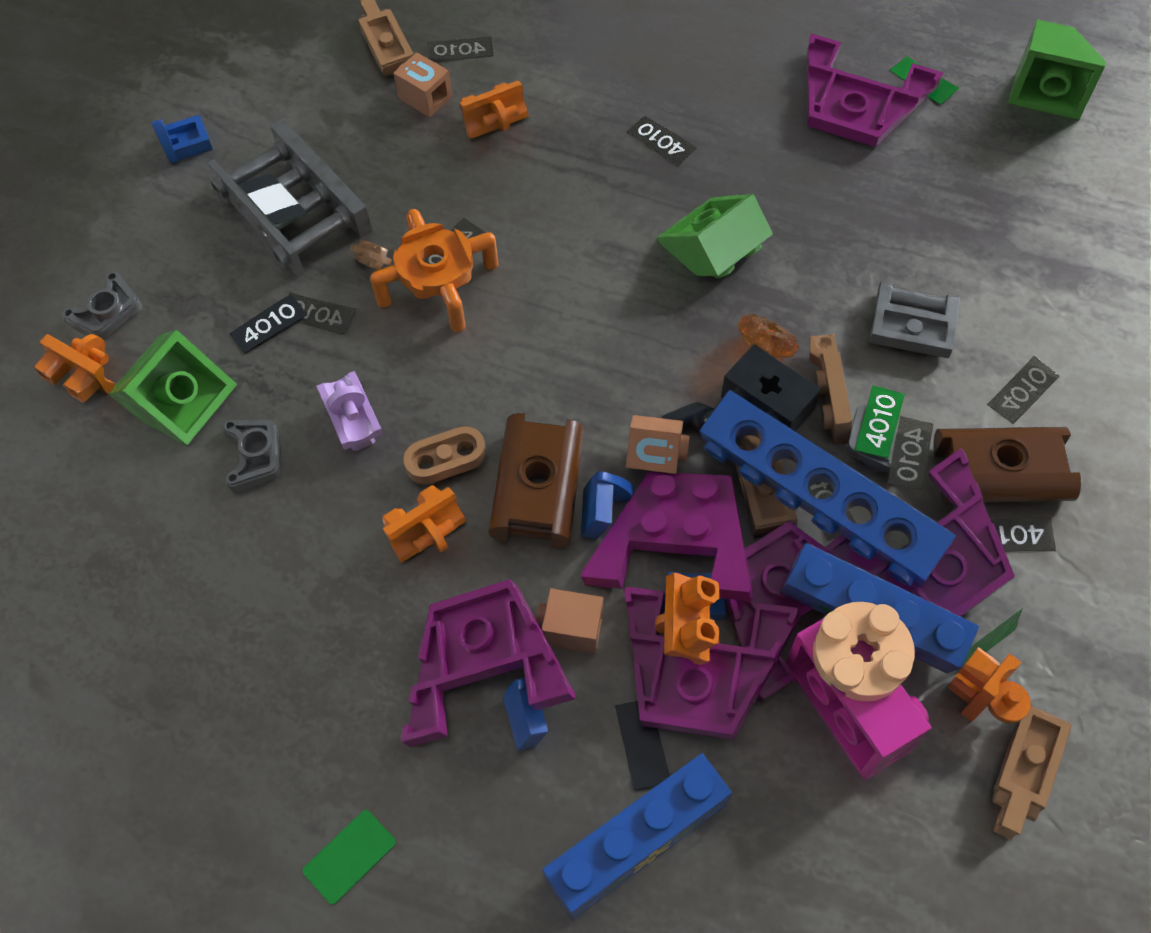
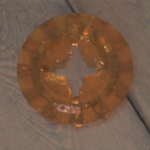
M755 314L742 316L738 324V330L749 345L755 344L773 357H793L799 348L796 337L789 333L787 328L781 327L777 322L768 320L765 316L759 317Z

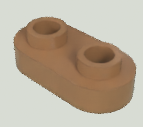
M469 426L457 427L411 444L404 453L403 462L407 475L416 483L432 484L478 467L486 457L485 440L480 431ZM464 449L472 450V452L466 456L459 454L460 451ZM427 462L433 464V466L428 469L420 468L422 464Z

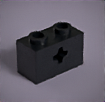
M753 344L724 376L721 398H724L728 391L731 390L796 432L815 410L821 388Z

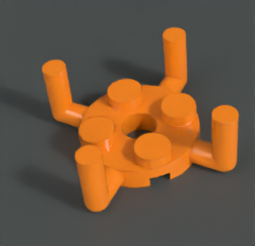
M410 209L406 214L409 231L401 238L402 243L397 251L395 248L393 254L394 265L374 271L370 276L376 303L381 308L388 307L392 302L388 283L400 280L417 298L427 299L431 296L442 295L447 307L451 330L457 333L462 332L466 327L462 301L456 289L468 284L471 280L473 268L472 254L482 251L484 267L488 270L498 267L496 238L492 233L486 232L467 239L461 231L455 228V232L443 229V224H425L421 213L417 209ZM430 255L443 257L440 262L435 264L424 262V259Z

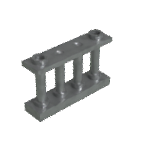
M281 119L270 126L275 142L272 143V148L228 174L214 159L208 162L214 177L210 180V184L222 200L226 197L272 247L270 250L278 264L282 268L289 266L297 277H300L305 273L298 254L341 227L345 229L350 227L361 238L372 231V226L366 205L297 133ZM280 160L283 163L288 161L293 168L277 178L286 190L300 182L303 184L308 182L312 186L313 191L297 200L307 213L321 204L323 206L329 204L334 210V214L291 241H288L279 230L300 217L275 225L239 187L240 183L249 180Z

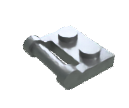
M881 281L875 301L876 305L869 343L949 359L954 346L960 297L947 294L946 298L892 288V283Z

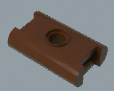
M516 413L508 416L488 531L492 538L508 543L509 535L551 540L550 548L555 549L564 548L570 544L584 437V427L579 422L567 419L566 426L525 421V413ZM539 476L544 478L546 482L535 484L528 479Z
M1065 426L937 429L935 431L933 441L934 457H943L944 461L961 448L967 456L968 466L975 483H978L983 496V502L1076 501L1080 495V472L1070 471L1065 445L1071 436L1069 429ZM941 492L940 494L943 502L950 503V501Z

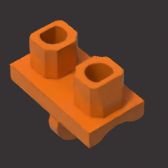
M518 80L509 84L504 82L494 86L491 91L478 96L472 94L462 98L459 102L466 132L471 139L496 129L503 133L510 130L511 123L529 117L523 97V86Z
M46 334L39 342L46 353L33 368L43 380L53 386L67 372L71 373L72 375L62 386L75 399L84 403L97 390L109 395L108 393L115 386L112 381L104 377V367L102 365L107 364L109 355L105 353L106 344L101 337L90 334L82 339L74 338L71 342V347L49 334Z
M431 485L419 493L416 499L419 505L405 513L402 508H394L383 515L382 520L385 527L382 529L401 563L431 545L442 554L448 550L444 537L467 522L457 504L455 493L449 487L440 491Z
M676 572L666 576L665 613L655 618V630L664 634L665 655L687 658L698 665L709 662L710 647L719 643V627L714 620L710 619V605L719 599V583L701 575L690 578Z
M978 647L947 686L948 689L968 703L961 714L973 722L988 707L990 713L1004 723L1012 724L1022 720L1029 713L1031 699L1028 692L1021 685L1013 681H1006L1022 662L1009 653L1000 663Z

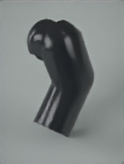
M695 402L662 415V419L683 421L682 429L689 427L700 432V429L715 409Z

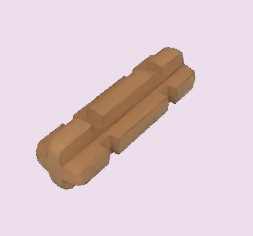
M360 240L358 245L352 243L350 246V251L355 252L353 259L373 269L380 270L383 264L389 266L391 263V258L386 257L388 249L366 240Z

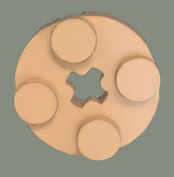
M852 602L837 607L824 617L813 643V659L821 678L829 686L833 684L838 690L845 692L844 696L857 701H876L890 696L911 673L915 658L914 643L909 630L899 619L897 611L886 604L875 605L868 602ZM858 641H865L875 649V652L871 655L870 662H864L860 654H852L851 648L855 647Z

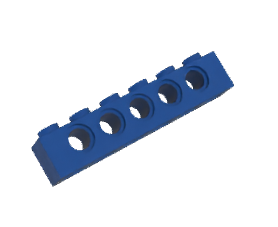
M731 390L728 391L700 429L702 441L706 444L703 449L710 456L722 463L727 459L740 467L739 474L750 483L758 487L764 483L775 490V498L786 507L794 511L801 507L813 515L811 521L818 528L830 535H834L837 531L851 541L849 547L854 552L870 561L873 557H876L889 566L887 572L893 578L906 586L915 583L922 587L956 537L955 534ZM749 435L755 436L761 441L757 448L750 451L742 450L737 446L741 438ZM780 459H790L796 463L797 467L792 473L782 475L774 471L773 465ZM825 482L833 488L834 492L826 499H817L810 494L809 489L815 483ZM861 506L870 512L871 519L864 524H855L847 518L846 512L852 507ZM891 531H900L908 537L910 544L904 549L896 550L886 544L884 536Z

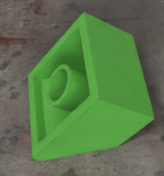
M1037 19L1015 73L1008 104L1080 120L1105 68L1106 61L1074 27Z
M754 194L709 198L656 238L667 251L696 276L721 278L731 273L735 269L734 264L741 258L757 253L762 248L761 243L773 235Z
M173 330L160 334L108 394L143 423L183 445H188L237 386V383L179 331Z

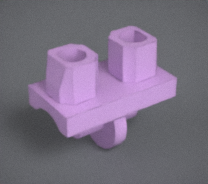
M355 371L348 373L338 381L322 383L316 386L344 450L352 448L353 451H358L374 444L375 438L383 435L379 422Z

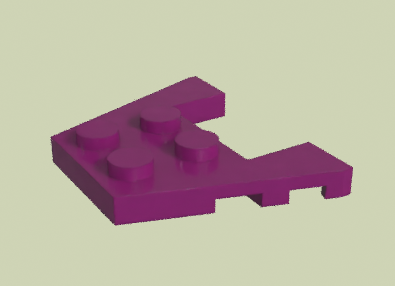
M811 33L807 59L808 127L877 147L940 84L943 72L914 63L911 65L902 88L834 69L832 67L839 54L841 42Z
M961 448L928 473L929 478L956 508L937 523L955 534L956 537L922 587L915 583L906 586L897 581L887 572L888 565L876 557H873L870 561L858 555L849 547L851 541L843 535H840L825 546L835 554V557L960 617L1015 577L995 525L991 523L983 503V496L978 483H975L968 466L967 456ZM908 543L901 549L908 547L910 543Z
M649 471L583 569L581 578L584 584L587 586L622 589L633 550L715 556L711 579L719 583V598L752 601L753 592L732 477Z
M790 521L745 548L753 592L752 601L725 599L741 647L750 646L757 603L796 607L799 609V620L814 611V609L781 594V588L797 554L805 543L833 556L835 554ZM781 655L757 698L760 704L797 678Z
M511 579L430 604L418 656L422 665L418 683L411 688L409 703L413 706L409 724L403 725L401 742L409 747L448 737L444 691L524 667L529 705L536 711L576 699L573 688L519 587Z
M625 587L624 594L628 608L629 635L632 641L634 656L633 667L639 716L643 726L735 740L799 621V609L796 607L757 603L750 646L741 647L718 643L710 647L709 662L698 665L687 658L664 654V636H660V633L655 630V618L660 614H664L665 592Z

